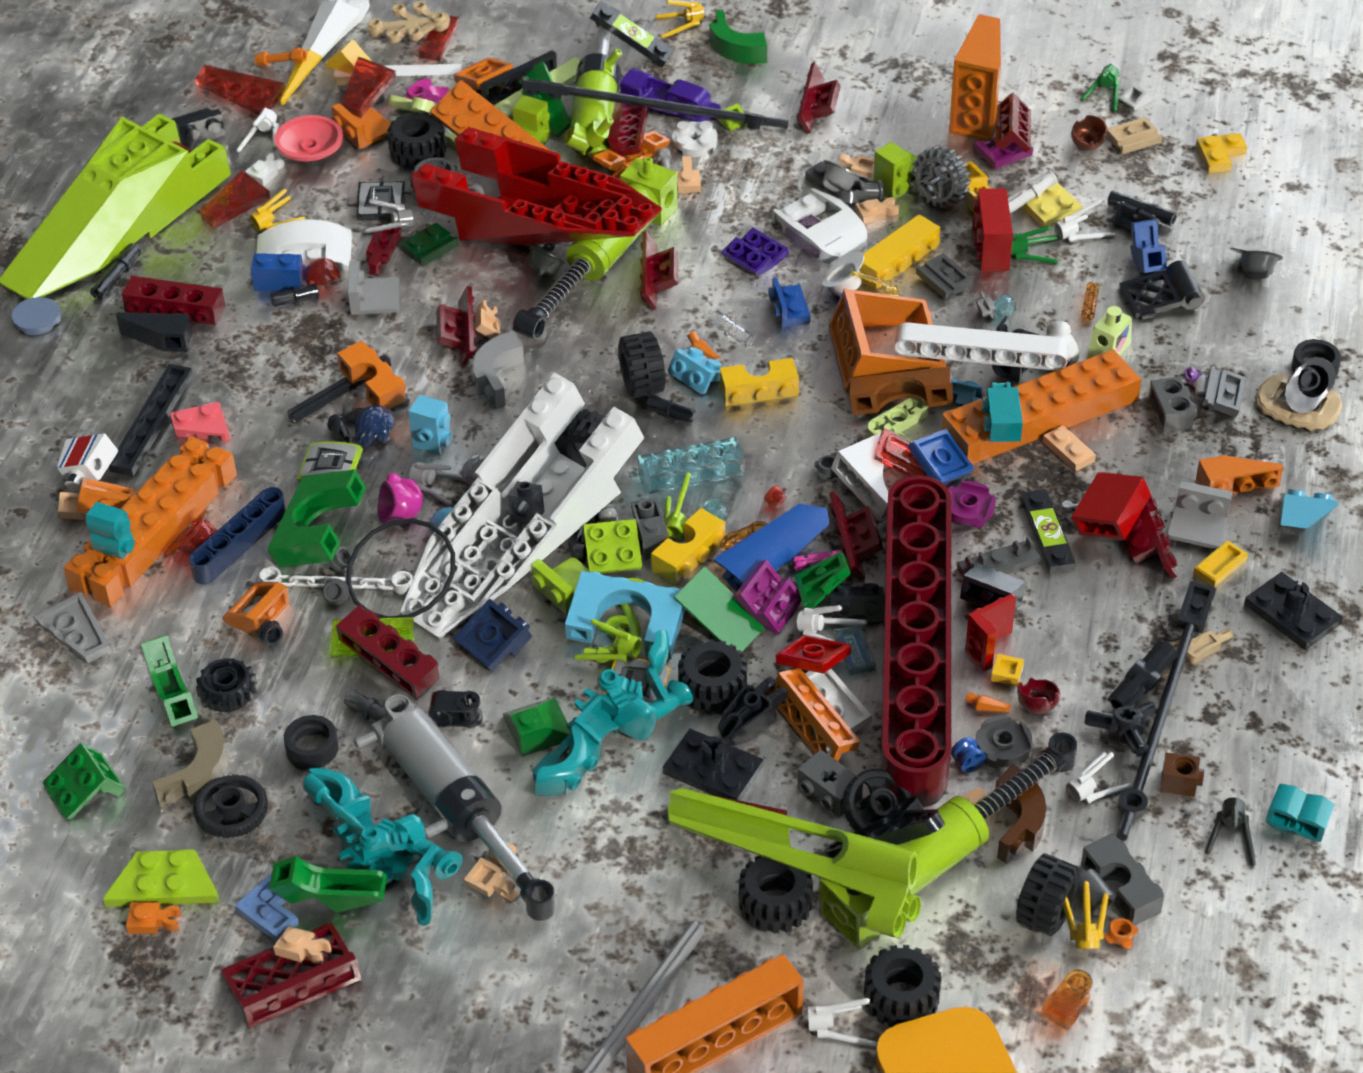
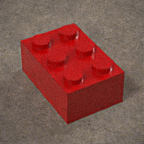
M1007 188L978 189L977 198H973V212H976V214L971 219L972 231H976L973 234L974 246H978L975 249V259L980 261L981 271H1009L1013 230Z

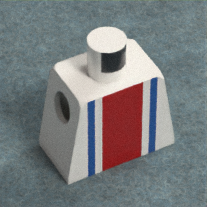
M105 433L66 439L57 468L66 479L65 486L67 489L78 491L82 485L83 478L97 481L101 479L118 452V449Z

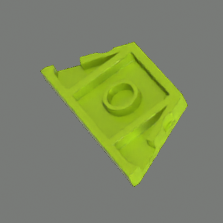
M195 849L139 851L135 853L105 894L104 904L105 907L130 906L131 902L160 903L161 905L219 903V897Z

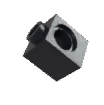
M527 481L515 484L508 494L511 522L528 524L536 513L541 516L543 515L545 509L542 485L532 484Z

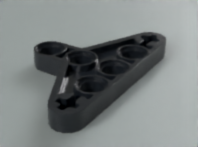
M913 796L896 805L886 817L853 832V834L899 845L931 835L940 830L945 825V822L937 809H923L917 796ZM835 841L824 850L828 858L836 857L842 850V842Z

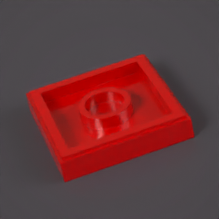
M804 634L776 654V664L824 674L851 654V645Z

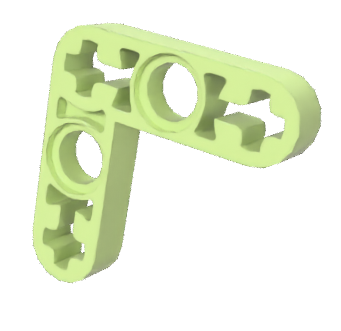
M390 94L387 101V106L412 113L424 112L428 113V115H431L430 110L437 104L418 97H413L412 100Z
M914 398L903 401L868 423V438L883 432L892 442L901 443L902 445L897 447L899 450L894 460L906 470H919L921 465L908 449V445L913 441L902 432L925 419L928 414V406L923 401ZM901 417L904 420L901 422L893 421L892 418Z

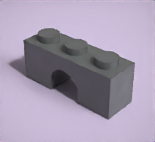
M1113 833L1083 847L1081 865L1084 869L1096 870L1104 882L1116 880L1124 884V886L1117 889L1115 907L1125 919L1132 922L1133 925H1137L1161 913L1164 900L1162 888L1150 879L1143 865L1135 861L1130 855L1127 846L1120 842Z

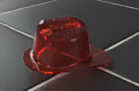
M207 510L201 512L190 528L166 550L163 555L164 558L177 550L191 555L192 552L217 531L205 517Z

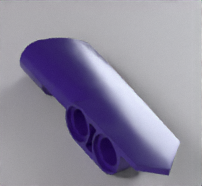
M631 68L620 81V94L721 109L719 104L711 102V96L705 88L678 79L673 84L654 78L652 74ZM648 107L649 110L695 122L717 119Z

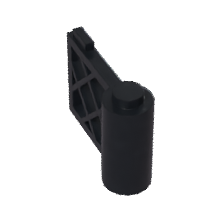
M1182 260L1172 262L1166 270L1119 283L1120 290L1136 319L1141 318L1144 320L1155 317L1156 313L1181 306L1188 310L1196 309L1205 300V295L1188 264ZM1159 280L1164 282L1162 287L1151 285L1152 282ZM1137 287L1141 291L1137 294L1130 292L1128 289ZM1146 291L1157 293L1155 298L1144 296ZM1164 295L1173 298V300L1164 302L1160 298ZM1139 302L1150 304L1149 307L1142 309L1137 307Z

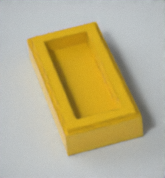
M1227 540L1194 567L1193 574L1211 586L1216 587L1247 561L1248 553Z

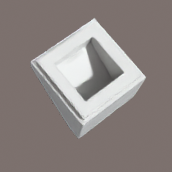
M1133 82L1119 97V100L1136 111L1150 103L1153 98L1148 91Z

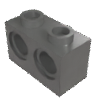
M1172 377L1151 380L1148 399L1162 432L1192 429L1194 418L1197 417V407L1195 403L1191 402L1189 389L1187 386H1184L1181 378Z

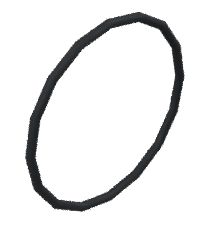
M414 518L389 521L371 530L356 545L347 564L346 575L349 593L356 606L360 605L365 610H369L358 601L352 588V565L360 548L374 534L392 525L413 523L429 527L441 536L450 552V574L442 591L427 606L407 615L386 616L375 613L378 618L388 622L412 619L430 610L447 593L455 575V551L448 536L432 523Z

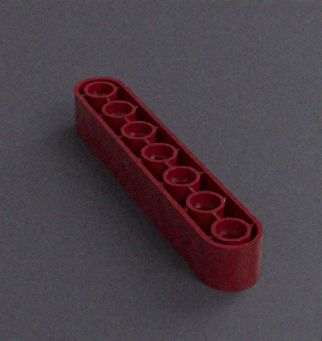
M914 475L898 480L888 492L885 537L880 769L887 770L898 787L905 789L913 796H917L922 807H928L938 802L947 791L952 747V499L949 489L939 480L928 476ZM884 782L883 788H887L895 794L898 804L902 802L897 788Z

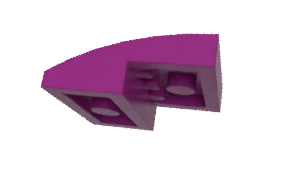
M767 560L759 561L734 595L736 600L752 617L774 633L780 632L801 603L799 590L790 578L781 579Z

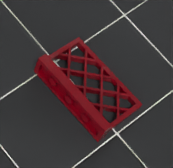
M332 922L309 931L314 933L315 939L329 934L332 937L330 940L331 952L320 951L324 952L322 964L313 963L306 956L302 962L277 956L272 947L221 969L222 976L237 1001L249 1029L362 980L355 955L348 950ZM331 954L342 955L331 961H327ZM268 960L276 961L273 968L261 967ZM284 962L296 964L292 972L280 970ZM303 966L315 967L300 974ZM240 972L248 973L244 981L232 978L233 975ZM256 974L268 976L264 984L252 982ZM275 978L286 979L285 981H282L276 985L271 986ZM247 990L257 991V993L243 998Z

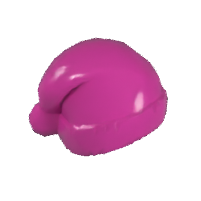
M396 473L388 474L386 481L381 484L378 495L377 514L379 520L387 523L393 520L417 517L423 506V495L418 484L412 479L400 478Z

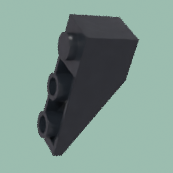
M117 312L116 318L120 334L161 351H188L192 336L189 314Z

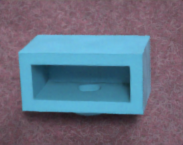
M419 395L408 411L413 448L440 455L444 448L448 447L452 441L447 402Z

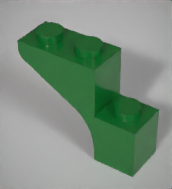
M295 856L273 863L269 889L291 904L316 898L334 912L339 913L382 902L384 900L387 874L380 870L322 868L309 864Z

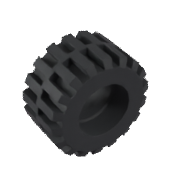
M424 112L407 113L404 116L397 117L388 126L387 135L390 157L396 164H401V167L414 169L418 163L425 159L443 158L445 156L444 125L432 115Z
M651 331L621 337L618 344V356L624 384L629 394L633 398L663 392L666 384L665 366L660 345L655 335Z
M588 409L579 411L554 443L559 453L586 468L587 464L579 450L606 416L600 415L599 412L594 410L593 412H590Z
M708 640L706 643L703 641L697 642V646L691 645L687 648V652L682 653L681 660L678 662V682L686 684L691 690L693 702L688 704V706L693 705L694 710L700 711L702 709L705 710V713L711 714V711L723 713V710L730 705L741 689L747 685L746 658H743L741 650H736V646L733 644L726 645V641L714 642V640ZM716 675L720 677L710 678L706 676Z
M1042 854L1033 864L1022 887L1016 907L1017 922L1046 935L1053 936L1066 919L1063 908L1066 897L1068 898L1070 908L1075 899L1080 881V868L1049 854Z
M760 855L755 857V862L749 861L746 863V867L742 869L739 879V909L742 911L743 918L745 920L749 919L751 926L754 928L760 926V931L766 932L769 929L772 930V933H779V930L783 929L785 932L791 931L792 926L798 928L802 925V920H807L809 911L812 910V874ZM770 889H780L786 891L787 894L772 896L764 892Z
M892 945L888 951L883 948L879 951L878 956H872L870 964L866 966L864 998H868L870 1002L865 1004V1006L869 1007V1013L872 1017L877 1015V1021L881 1024L888 1022L889 1027H893L900 1023L934 1014L938 1009L942 979L939 965L937 962H932V956L929 953L922 954V949L918 947L913 950L909 949L910 945H903V948ZM904 982L913 985L915 989L898 991L889 985Z

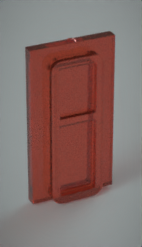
M884 427L881 431L874 459L906 476H928L908 449L911 441Z

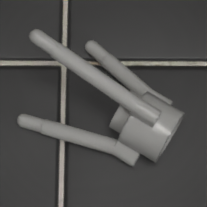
M370 199V204L396 209V211L391 212V224L366 228L361 232L366 234L398 227L411 228L413 225L411 209H405L404 204H393Z
M414 463L410 469L409 479L415 481L421 491L448 507H452L453 504L426 486L433 484L435 477L463 481V477L458 474L435 471L451 470L450 465Z

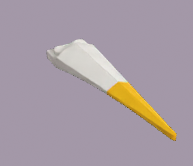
M325 0L324 3L320 4L302 47L307 52V60L302 63H295L280 99L281 106L287 102L318 62L350 30L363 20L370 7L369 0Z

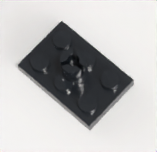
M1281 571L1246 596L1244 605L1301 648L1307 650L1341 625L1343 616L1310 593L1306 583L1302 582L1299 585V581H1294Z
M689 728L662 768L663 774L713 796L740 803L764 767V759L724 743L719 737H710Z

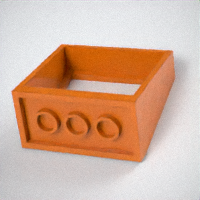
M978 14L954 59L949 123L950 134L981 141L995 137L1001 71L1000 18Z
M850 289L843 290L830 320L829 329L845 391L850 392V378L946 367V361L942 359L922 357L916 359L870 353L864 330L898 327L903 323L933 325L931 311L928 310L926 300Z

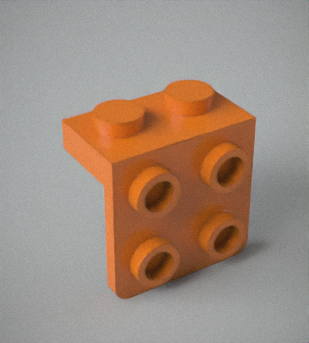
M340 103L331 106L333 114L331 119L339 124L343 136L358 149H362L388 136L387 129L390 126V122L374 108H367L353 115Z

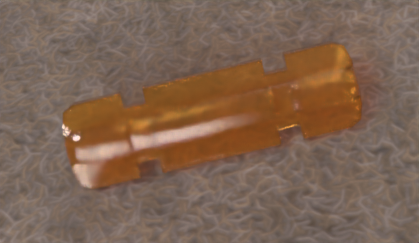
M1089 282L1086 286L1081 315L1084 320L1094 319L1100 287L1097 282Z

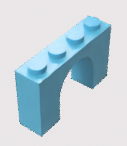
M581 571L565 622L566 639L593 644L598 626L593 625L591 620L600 621L602 615L613 606L633 604L644 609L651 618L644 639L645 655H648L654 644L656 632L666 630L669 637L667 659L671 660L686 610L674 599L681 590L676 587L656 586L650 582L631 581L624 577L605 576L598 572Z

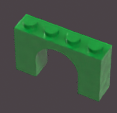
M355 469L302 477L267 548L279 567L332 562L341 542L330 525L307 526L317 516L328 510L359 505L366 486Z

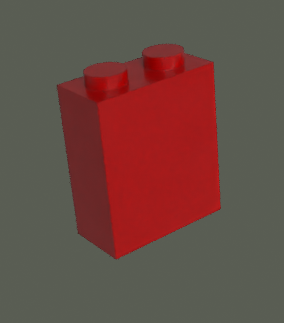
M1098 472L1071 517L1079 535L1125 540L1151 497V493L1144 477Z

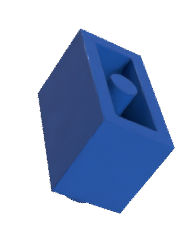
M254 253L250 269L254 291L290 290L292 286H303L305 275L301 254Z

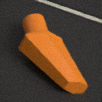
M695 331L687 335L692 344L690 347L703 351V355L709 359L716 360L720 358L705 340L699 339Z
M969 692L965 699V702L976 706L975 710L1008 712L1011 709V704L986 695L979 696Z

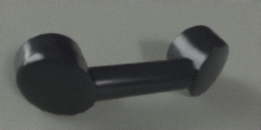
M597 514L585 524L597 523ZM582 526L572 534L569 547L572 558L585 563L587 551L586 543L581 542L583 536Z

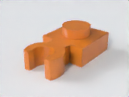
M131 902L126 925L128 934H158L159 927H164L169 931L179 930L178 920H170V918L181 917L180 907L169 906L162 910L160 903Z

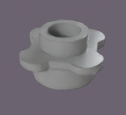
M980 292L981 298L975 300L982 317L990 315L991 319H993L992 311L996 309L990 296L985 297L984 293Z

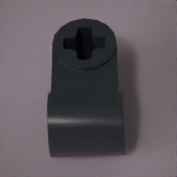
M438 690L432 694L428 715L438 727H476L483 721V712L479 709L481 704L480 696L474 691Z

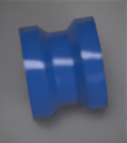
M972 737L959 740L951 749L952 757L954 760L959 761V766L965 773L976 771L986 761L985 753L981 749H977L978 744Z

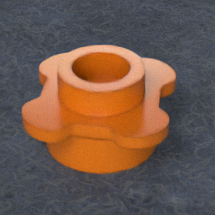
M1124 918L1111 920L1109 923L1110 930L1105 933L1104 940L1109 944L1119 945L1123 949L1132 948V940L1138 934V928Z

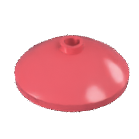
M307 115L291 119L281 125L275 134L274 140L278 152L283 156L298 162H315L329 157L339 149L343 142V132L339 124L330 118Z

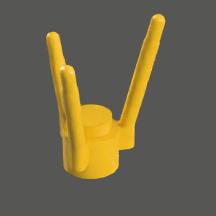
M668 0L666 2L667 5L687 8H684L683 12L665 13L655 16L656 19L684 16L685 21L690 22L662 34L660 38L664 39L690 27L699 26L700 21L704 20V9L702 4H698L697 1L682 2Z
M286 189L281 190L250 215L251 223L257 231L267 230L284 222L305 219L302 216L272 224V221H274L272 212L291 199L290 196H287L274 204L286 193Z
M1088 881L1083 882L1084 923L1077 924L1078 929H1076L1067 897L1063 904L1070 929V940H1075V948L1078 949L1100 948L1099 940L1104 939L1103 927L1109 895L1104 893L1102 896L1096 928V923H1091Z

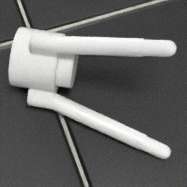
M264 108L260 112L257 119L253 122L252 129L236 151L238 153L245 147L257 129L262 132L272 130V148H276L274 138L279 124L276 123L277 116L274 111Z
M1098 199L1072 215L1064 217L1063 220L1056 222L1054 228L1059 239L1067 238L1069 242L1083 239L1114 237V232L1076 235V232L1079 231L1078 223L1088 218L1086 214L1080 215L1101 204L1102 201Z
M840 605L814 609L804 608V611L801 610L798 614L797 629L803 632V635L832 640L816 634V632L821 631L824 624L866 625L867 621L824 618L823 615H819L821 613L840 611L842 609Z
M1102 752L1076 778L1066 784V790L1074 801L1079 803L1085 800L1087 804H1090L1096 799L1131 788V784L1126 783L1094 793L1096 782L1092 775L1113 758L1114 754L1112 752L1108 754Z
M868 998L827 1006L808 1007L809 1031H817V1038H832L877 1048L878 1042L828 1031V1027H834L833 1014L862 1009L863 1005L869 1004L870 1000Z

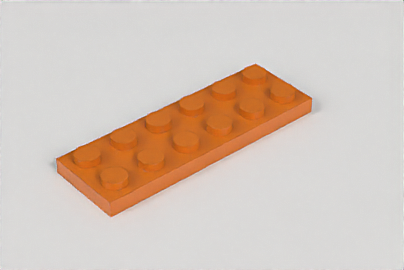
M462 80L430 110L431 115L457 136L466 128L471 127L549 150Z

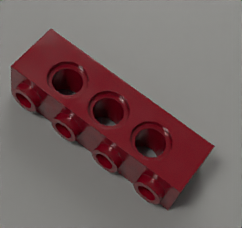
M132 275L121 294L125 312L189 314L190 322L211 325L217 324L225 308L222 288Z
M358 605L336 625L339 641L416 700L440 679L439 665L435 658L419 651L413 641L402 638L393 626L389 624L386 626L373 611H367Z

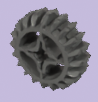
M940 145L929 147L916 157L917 160L913 163L915 168L911 173L915 176L912 182L917 184L915 190L921 192L920 198L926 197L927 204L933 202L934 208L938 206L942 208L954 206L963 200L966 196L965 194L970 190L968 185L972 181L967 176L971 172L965 168L968 163L961 161L963 155L956 156V149L949 151L948 146L941 147Z

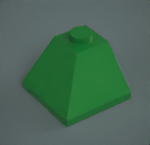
M555 697L503 713V718L521 756L560 745L571 734V730L567 728L568 723Z

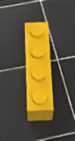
M921 215L911 219L863 253L864 260L859 269L861 281L875 290L890 282L896 275L904 272L910 265L919 261L924 255L938 247L940 243V226Z

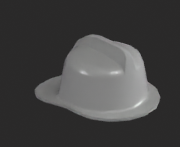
M823 160V163L827 166L823 186L838 194L837 191L853 190L857 181L860 180L874 182L872 179L853 173L834 162Z

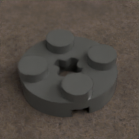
M995 716L981 724V728L976 733L975 741L978 744L977 749H981L985 753L986 764L989 767H1009L1012 764L1017 765L1029 759L1032 747V734L1029 728L1021 721L1018 724L1011 721V717ZM1003 738L1005 741L1010 742L1008 744H1001L999 739Z

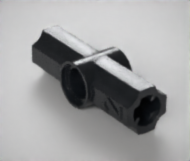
M1159 640L1142 660H1137L1125 675V679L1108 697L1107 700L1111 703V706L1115 710L1123 706L1134 707L1144 694L1148 695L1162 678L1161 675L1177 659L1179 654L1176 652L1175 647L1168 641Z

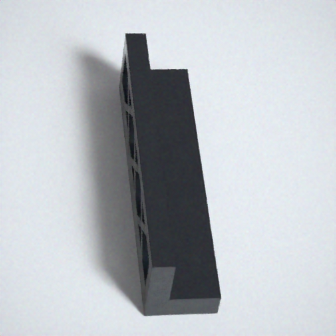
M551 50L482 83L481 90L476 89L475 91L492 105H495L521 90L519 81L522 77L527 76L540 62L546 64L549 72L557 68L556 52Z

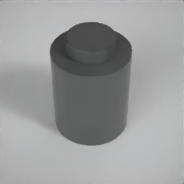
M1085 869L1080 871V881L1076 894L1083 901V882L1088 881L1091 913L1099 916L1104 893L1109 895L1106 912L1109 911L1116 903L1117 896L1096 870Z

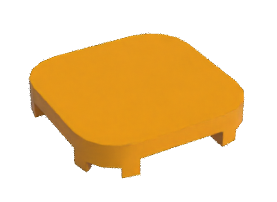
M966 1006L951 1008L897 1024L887 1029L881 1035L876 1050L877 1071H881V1073H1018L994 1023L988 1015L978 1009Z

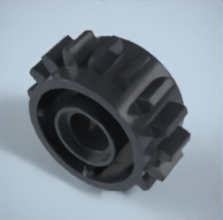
M224 658L209 663L205 669L201 670V677L196 678L197 695L200 697L202 705L208 704L209 710L214 709L219 712L236 711L245 707L249 701L253 700L252 693H257V680L252 667H246L244 661L234 658Z

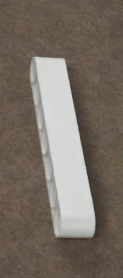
M903 323L897 328L895 340L896 352L900 355L1044 370L1065 368L1068 357L1067 341L1063 338Z

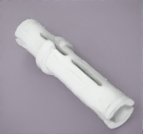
M1049 170L1035 181H1029L1027 186L1008 198L1010 213L1033 198L1040 197L1042 192L1058 183L1055 174Z

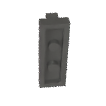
M1026 537V541L1020 543L1016 540L1007 547L1004 546L985 553L981 551L978 554L979 556L972 558L966 556L965 560L958 562L957 569L963 577L964 574L979 563L1009 574L1040 564L1041 557L1035 550L1034 542L1030 537Z

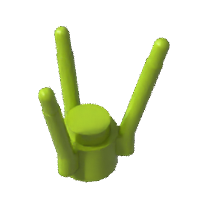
M689 472L685 475L676 507L672 514H670L671 497H666L664 522L668 531V537L672 539H679L682 535H685L684 523L687 520L680 510L691 476Z
M592 619L591 623L598 626L600 632L616 638L614 649L618 651V654H578L574 656V659L620 660L627 662L628 657L636 658L639 655L642 639Z

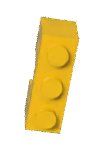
M793 358L768 361V373L763 376L750 375L746 371L744 364L721 367L720 388L725 406L799 396V376Z
M702 508L684 523L685 541L688 543H676L667 538L651 553L652 572L675 585H678L684 578H688L692 571L700 563H704L709 555L716 548H720L726 540L725 521Z

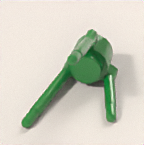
M1112 64L1105 66L1100 76L1096 78L1095 82L1080 100L1084 101L1099 84L1106 88L1113 86L1112 110L1116 112L1118 90L1121 83L1118 80L1119 70Z
M1050 226L1014 234L1011 255H1015L1016 260L1027 259L1057 264L1059 262L1058 259L1024 254V252H1028V244L1057 240L1059 236L1027 238L1051 230Z

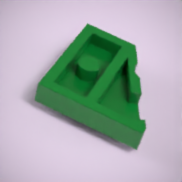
M842 551L794 575L804 608H814L851 574Z

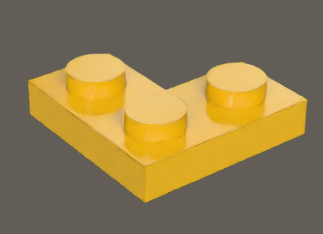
M1241 133L1198 137L1196 140V147L1208 173L1231 171L1232 163L1229 156L1243 155L1247 152V145Z

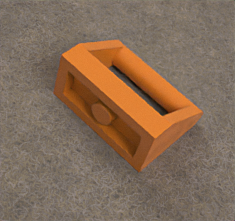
M83 478L76 511L88 513L95 502L120 509L134 495V488Z
M255 582L222 617L223 621L257 638V632L262 623L267 620H275L290 604L287 586L279 582ZM258 594L264 596L249 613H241Z

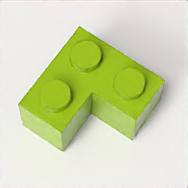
M523 95L513 106V121L543 145L548 143L551 131L549 130L550 114L547 102Z
M892 141L875 151L873 181L881 180L884 185L882 187L884 188L882 190L884 191L883 195L888 198L894 197L895 199L917 186L916 183L912 182L915 176L911 173L915 168L913 163L917 160V156L908 150L905 151Z

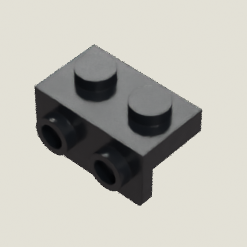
M840 583L830 592V606L840 605L842 609L830 612V618L883 622L885 603L883 587H878V584L865 583L862 587H852L851 584Z

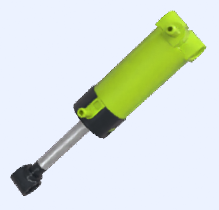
M596 23L598 32L595 53L586 55L579 61L575 87L618 93L621 70L617 60L622 55L620 49H615L610 56L608 55L611 33ZM574 96L570 128L565 135L564 144L571 147L576 153L592 159L593 155L608 149L612 151L608 137L610 127L614 122L612 118L616 102Z

